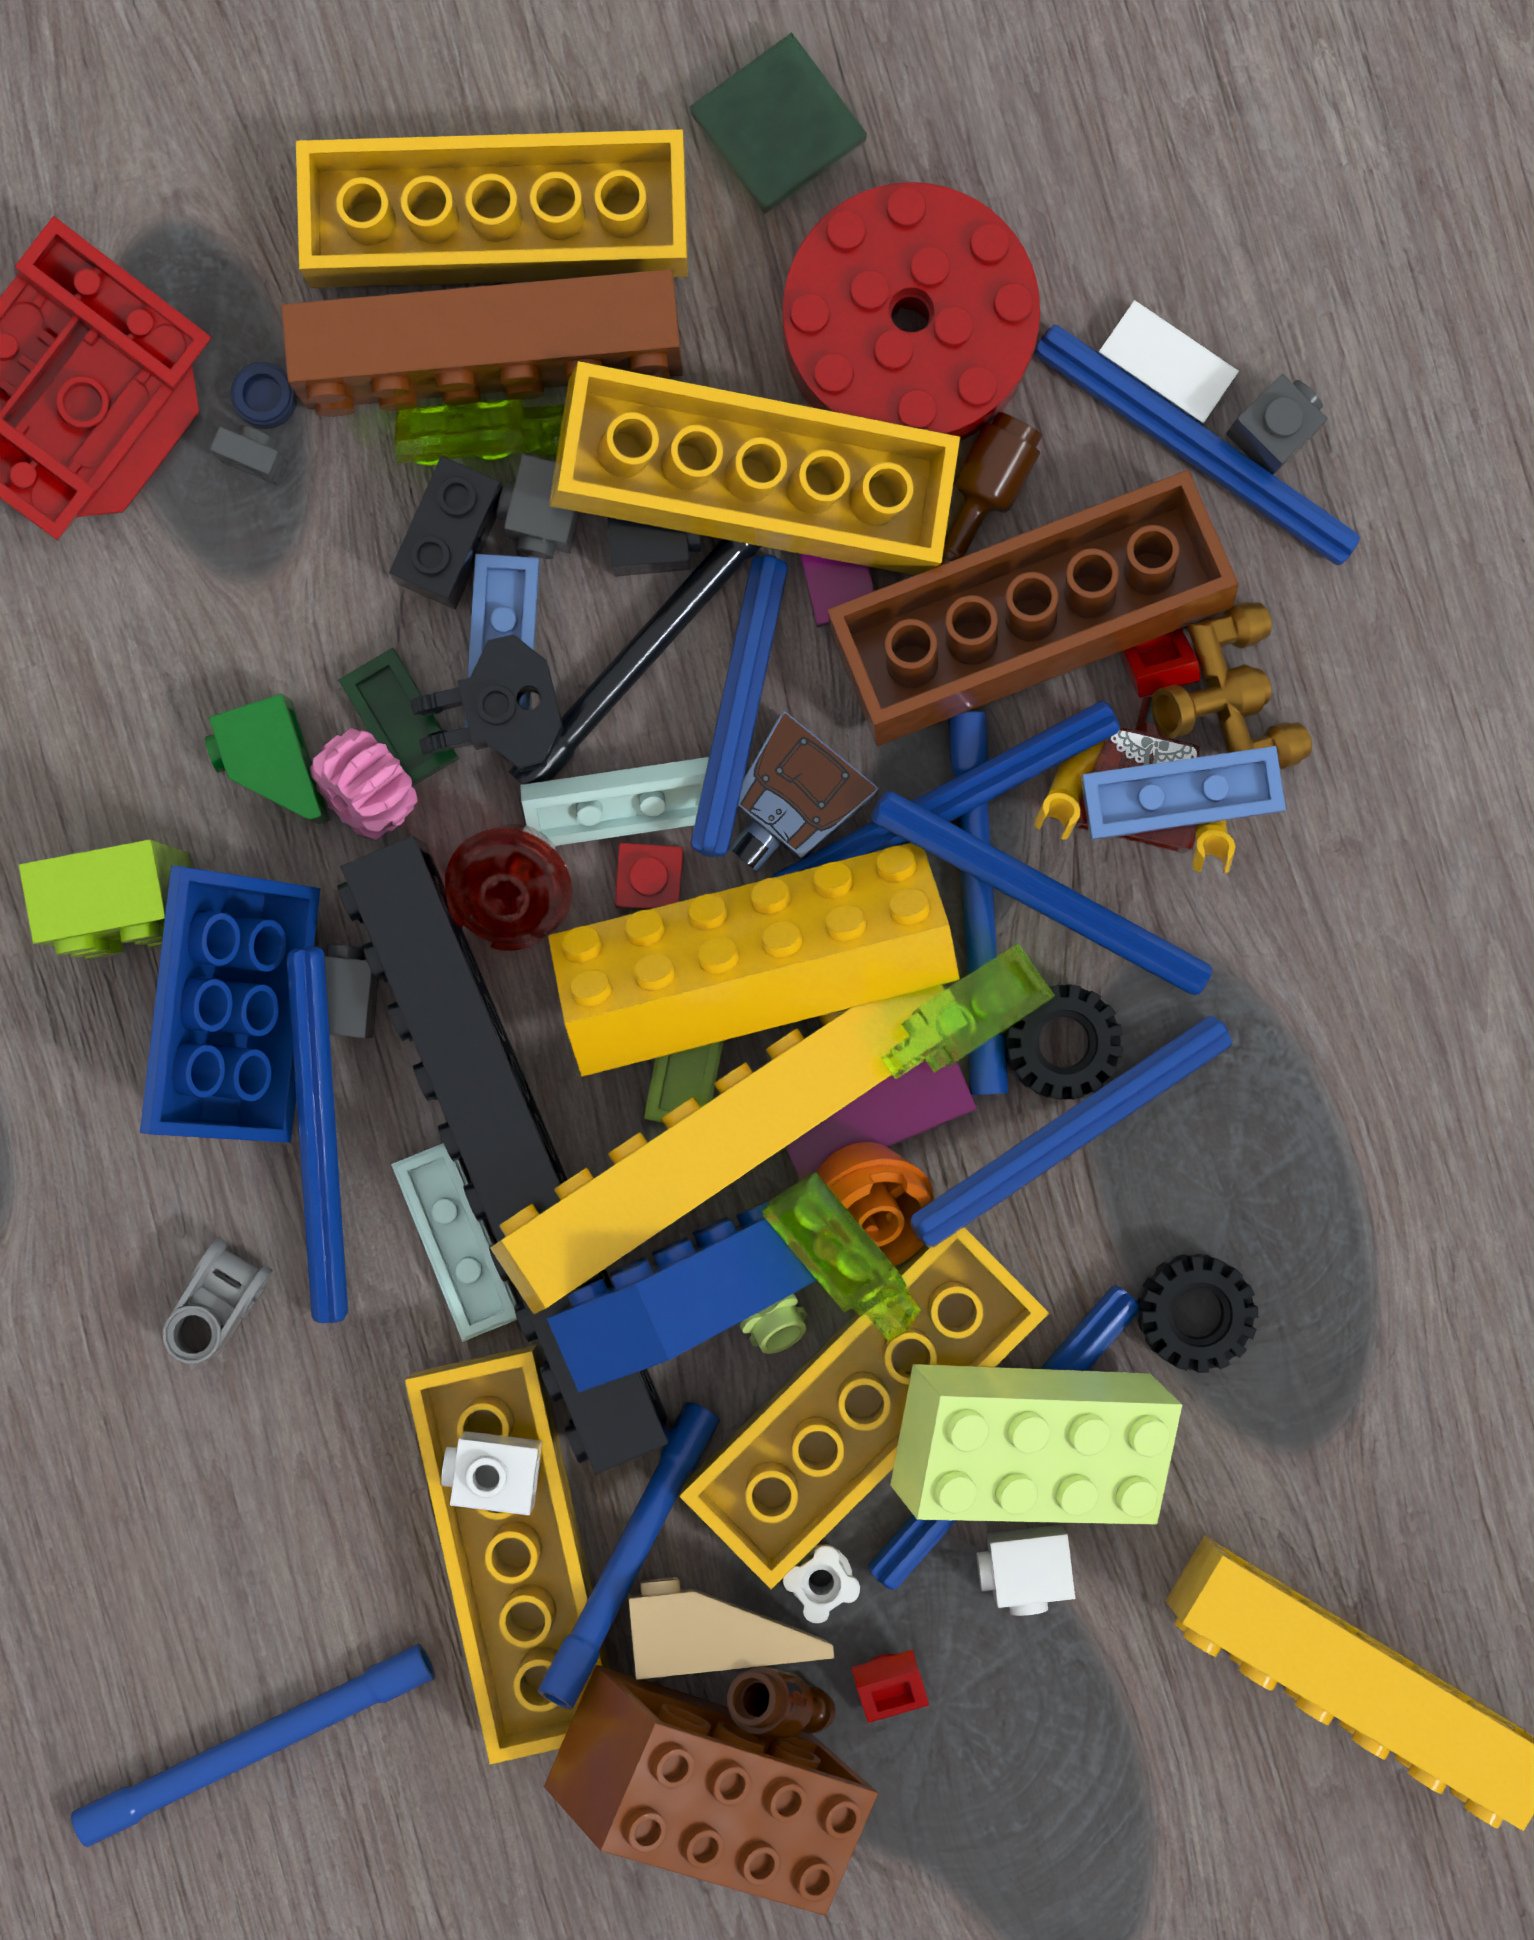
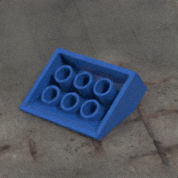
M171 865L140 1133L291 1143L296 1105V1087L286 957L293 948L302 946L314 947L321 888Z

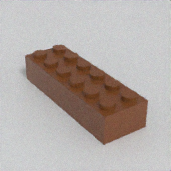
M672 269L281 304L288 383L307 409H316V414L324 417L349 415L355 412L354 405L379 403L380 409L385 411L410 410L418 406L417 399L439 397L443 398V403L446 405H469L481 401V394L506 392V397L513 400L534 399L544 395V388L568 386V380L578 361L670 379L672 376H683L677 302Z
M1188 469L828 609L827 613L832 638L876 746H880L963 712L970 711L1233 608L1239 583Z

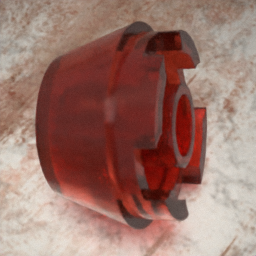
M507 824L471 836L455 850L449 860L445 873L447 904L453 920L461 929L464 925L477 936L492 942L490 947L496 950H521L539 943L559 927L570 908L572 884L568 869L553 842L542 832L529 826Z

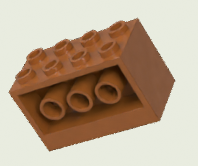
M596 1665L544 1784V1788L600 1851L824 1916L828 1913L878 1795V1792L812 1733L801 1731L788 1738L751 1734L740 1729L734 1723L727 1706L643 1679L636 1680V1677Z

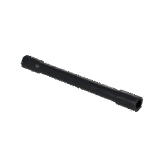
M722 539L561 717L564 730L547 766L526 772H520L512 767L508 772L522 785L553 780L572 759L576 748L738 568L748 558L753 557L762 546Z

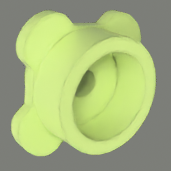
M791 1294L741 1321L740 1328L745 1334L751 1333L749 1338L751 1344L755 1347L759 1346L763 1353H778L794 1345L805 1334L806 1325L804 1320L807 1313L803 1307H796L798 1300L794 1294Z

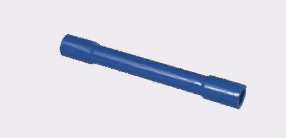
M690 1402L685 1404L671 1431L669 1444L664 1445L661 1450L660 1461L574 1628L560 1645L537 1690L547 1700L566 1709H573L599 1658L600 1647L688 1475L696 1469L720 1422L718 1416L705 1407Z

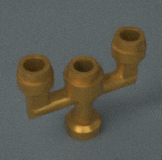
M1241 602L1234 604L1233 608L1225 611L1223 616L1188 625L1187 628L1208 688L1193 693H1188L1179 685H1170L1157 689L1152 697L1151 711L1158 730L1170 739L1180 737L1192 731L1196 718L1217 712L1219 725L1229 753L1276 746L1280 769L1297 765L1301 760L1308 758L1312 750L1311 737L1305 726L1299 722H1283L1270 726L1262 737L1251 740L1244 717L1259 713L1263 706L1270 701L1271 684L1265 672L1260 668L1240 665L1228 669L1221 650L1222 646L1229 644L1242 649L1256 645L1261 640L1266 639L1272 629L1271 617L1267 608L1260 602Z

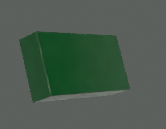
M394 648L389 649L338 679L369 733L373 735L378 743L386 744L392 756L400 760V766L403 771L412 779V787L460 759L454 749L432 754H422L419 740L427 737L430 733L443 730L434 715H413L410 701L422 696Z

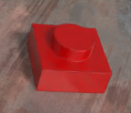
M1182 628L1120 652L1121 661L1139 698L1152 695L1157 689L1170 685L1183 686L1201 680L1198 660Z
M619 843L615 907L649 910L680 902L683 847Z
M913 1649L899 1654L879 1655L868 1663L851 1667L868 1723L929 1706Z

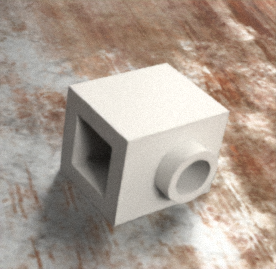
M464 1431L458 1439V1446H447L444 1455L441 1486L452 1487L450 1506L530 1515L535 1505L543 1441Z
M1062 1525L986 1533L988 1551L977 1552L981 1591L993 1590V1597L998 1608L1009 1607L1010 1614L1016 1616L1034 1615L1048 1611L1047 1602L1075 1599L1068 1534Z

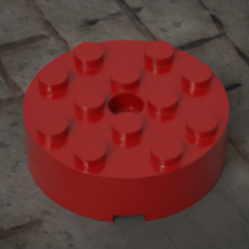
M905 182L882 185L852 196L834 207L811 229L801 243L792 261L784 289L782 327L785 355L790 372L799 391L812 408L959 436L960 441L980 431L984 423L993 421L997 412H1001L1010 402L1025 375L1039 331L1040 296L1037 279L1031 261L1015 233L996 213L978 200L957 190L930 183ZM901 308H904L905 310L911 309L919 312L923 318H926L927 323L926 327L920 331L906 332L896 327L892 322V318Z

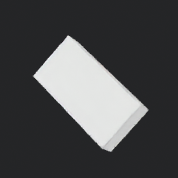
M1136 300L1133 301L1098 352L1201 425H1203L1239 372Z

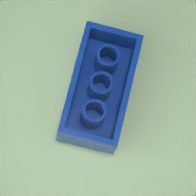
M772 1199L737 1214L736 1217L740 1225L734 1226L732 1219L728 1220V1217H725L693 1231L692 1234L696 1240L694 1245L691 1240H688V1237H684L651 1252L656 1262L652 1266L649 1265L646 1257L612 1271L609 1274L613 1285L608 1288L602 1278L568 1293L566 1296L571 1306L546 1319L578 1393L669 1361L832 1273L802 1202L799 1201L776 1210Z

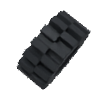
M1071 984L1046 987L1024 999L1017 1006V1010L1008 1021L1006 1026L1008 1031L1005 1038L1009 1058L1007 1061L1011 1070H1014L1019 1077L1018 1080L1025 1087L1035 1091L1036 1094L1059 1100L1082 1098L1084 1095L1096 1092L1102 1088V1084L1108 1078H1112L1117 1068L1115 1066L1118 1058H1122L1123 1053L1120 1038L1123 1035L1121 1024L1117 1023L1114 1017L1116 1013L1110 1004H1105L1097 993ZM1058 1017H1068L1076 1020L1082 1025L1088 1037V1047L1084 1057L1077 1064L1066 1068L1050 1064L1043 1057L1039 1048V1036L1043 1027L1049 1021Z
M1183 1254L1175 1256V1260L1169 1263L1163 1262L1156 1267L1157 1272L1152 1278L1147 1277L1142 1285L1145 1288L1143 1295L1138 1297L1140 1319L1137 1320L1140 1330L1146 1337L1145 1341L1162 1359L1176 1368L1185 1371L1189 1369L1195 1370L1197 1373H1207L1211 1368L1217 1367L1221 1370L1229 1366V1360L1235 1356L1240 1358L1247 1351L1244 1345L1249 1338L1254 1339L1257 1330L1253 1327L1254 1318H1259L1258 1306L1254 1305L1252 1296H1255L1251 1285L1244 1281L1243 1275L1237 1269L1208 1255L1196 1254L1188 1256ZM1193 1288L1210 1290L1217 1297L1221 1306L1219 1324L1210 1334L1203 1337H1189L1182 1334L1176 1327L1173 1319V1308L1176 1300L1182 1293Z

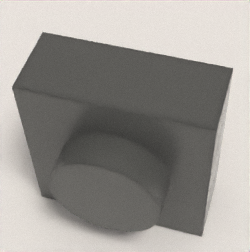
M245 425L241 426L238 434L219 427L210 447V451L220 462L279 486L288 466V462L281 453L274 449L277 443L276 439Z

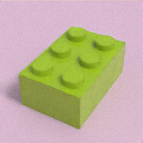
M150 839L18 864L33 944L52 946L55 948L56 955L70 954L71 958L85 956V960L124 953L122 943L135 942V945L147 944L148 948L162 946L171 865L191 868L188 852Z

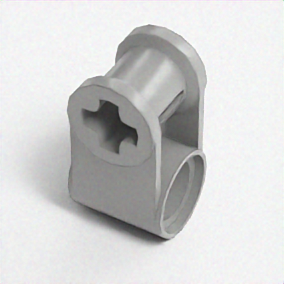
M220 1237L216 1238L199 1261L189 1279L188 1287L166 1320L163 1328V1343L167 1352L176 1360L186 1364L200 1363L219 1355L228 1344L240 1322L248 1315L258 1301L273 1274V1270L265 1265L260 1269L256 1268L228 1251L226 1241ZM220 1271L235 1279L236 1281L240 1282L241 1286L236 1282L232 1281L231 1279L227 1278L226 1276L222 1275ZM192 1315L204 1318L212 1330L211 1341L203 1351L190 1349L182 1338L184 1322Z

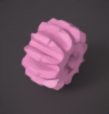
M350 728L341 736L336 735L322 747L323 750L313 758L310 772L311 777L316 782L317 792L325 798L328 808L334 810L342 824L350 825L357 835L377 840L386 832L391 833L405 821L404 818L414 810V805L418 800L416 791L411 786V777L403 771L400 766V760L392 756L386 744L378 743L371 733Z

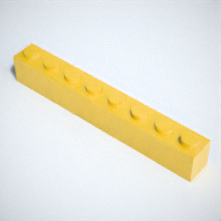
M938 985L817 1016L823 1027L806 1038L796 1028L765 1049L772 1061L754 1073L745 1062L713 1083L720 1095L704 1106L700 1107L696 1099L692 1097L662 1117L661 1120L668 1130L650 1142H647L642 1133L639 1132L609 1152L608 1155L615 1165L594 1178L586 1167L553 1189L561 1201L543 1213L539 1214L534 1205L530 1204L500 1224L499 1227L506 1237L491 1246L490 1249L532 1313L536 1314L546 1309L965 1026L967 1022L943 986Z

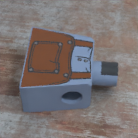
M784 711L775 723L743 780L738 810L751 821L729 846V851L756 873L780 845L801 860L807 857L866 806L878 793L879 787Z

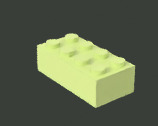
M913 1364L890 1486L917 1520L1157 1525L1182 1404L1150 1373Z

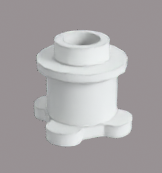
M816 1545L783 1578L784 1587L787 1591L793 1592L804 1605L803 1614L812 1623L826 1621L832 1609L843 1602H854L860 1593L859 1581L856 1577L852 1576V1569L848 1559L831 1545ZM817 1570H826L833 1578L828 1585L818 1587L810 1582V1575Z

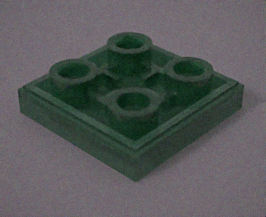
M792 32L690 106L692 117L764 214L865 142L867 138L865 130Z

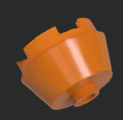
M874 1142L854 1143L831 1154L818 1168L813 1180L810 1222L822 1249L829 1254L834 1262L843 1268L853 1270V1263L869 1264L882 1261L885 1269L892 1268L911 1258L924 1245L915 1235L910 1224V1218L915 1212L934 1200L933 1188L924 1172L887 1146Z

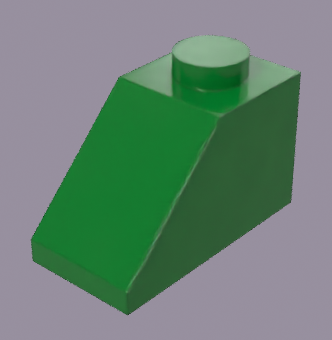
M279 694L209 717L214 734L206 736L205 742L209 757L217 773L226 771L228 779L316 824L330 821L323 796L317 792L316 782L311 777L310 766L312 762L293 703L289 698Z

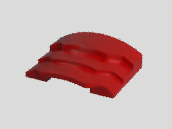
M53 216L14 266L17 276L0 296V499L58 541L77 517L123 513L199 414L193 365L212 337Z

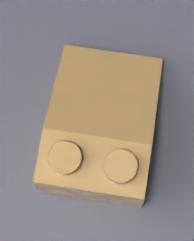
M678 1577L640 1580L641 1593L628 1594L636 1680L834 1658L833 1645L826 1639L695 1588H680Z

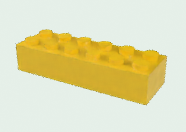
M683 129L296 141L299 270L310 288L533 282L668 269L673 270V277H689Z
M578 361L568 380L549 506L918 575L936 568L942 563L960 437Z
M912 843L888 847L884 850L837 862H829L802 871L763 879L755 883L712 894H704L696 898L548 935L564 1024L581 1077L960 980L950 925L926 852Z
M965 1227L935 1247L928 1248L924 1244L684 1483L679 1497L772 1589L894 1468L913 1364L996 1367L1049 1312Z
M538 1344L416 1371L405 1379L489 1764L560 1749L593 1673L592 1670L573 1709L561 1707L547 1700L537 1691L565 1637L571 1633L593 1591L551 1400L539 1369L543 1364ZM464 1431L543 1441L535 1505L530 1515L450 1506L452 1487L441 1486L446 1447H457L458 1439ZM603 1641L595 1666L599 1665L610 1669Z
M1204 1535L1165 1600L1177 1616L1174 1625L1184 1632L1182 1636L1187 1641L1214 1657L1223 1648L1231 1653L1229 1658L1240 1666L1238 1670L1243 1675L1269 1691H1273L1277 1683L1285 1686L1284 1692L1296 1700L1295 1705L1319 1722L1329 1726L1334 1717L1341 1720L1339 1725L1352 1734L1351 1739L1375 1756L1386 1760L1390 1751L1396 1754L1394 1758L1408 1768L1407 1773L1431 1790L1442 1795L1446 1786H1450L1449 1792L1465 1803L1463 1807L1492 1827L1498 1829L1503 1820L1520 1830H1525L1534 1815V1736Z

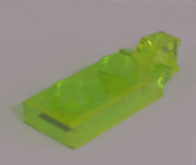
M510 399L399 410V412H396L394 436L397 463L415 462L420 465L430 466L437 465L441 456L448 459L478 456L486 460H497L511 453L524 451L527 453L537 451L543 456L555 454L558 450L565 404L523 407L522 399Z
M1018 943L918 1007L912 1013V1017L901 1024L909 1037L891 1048L890 1052L881 1059L895 1079L906 1074L925 1060L934 1073L946 1065L949 1068L1048 1003L1055 995Z
M816 1172L770 1200L762 1211L764 1213L763 1216L843 1312L852 1308L861 1316L866 1314L888 1341L908 1331L921 1309L905 1288L907 1285L901 1274H898L899 1271Z

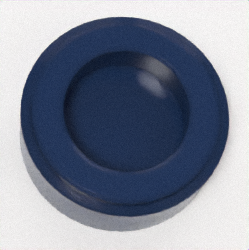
M255 362L247 365L239 371L231 386V401L236 412L246 423L259 429L276 428L284 424L292 416L296 408L297 394L288 383L287 373L273 363Z

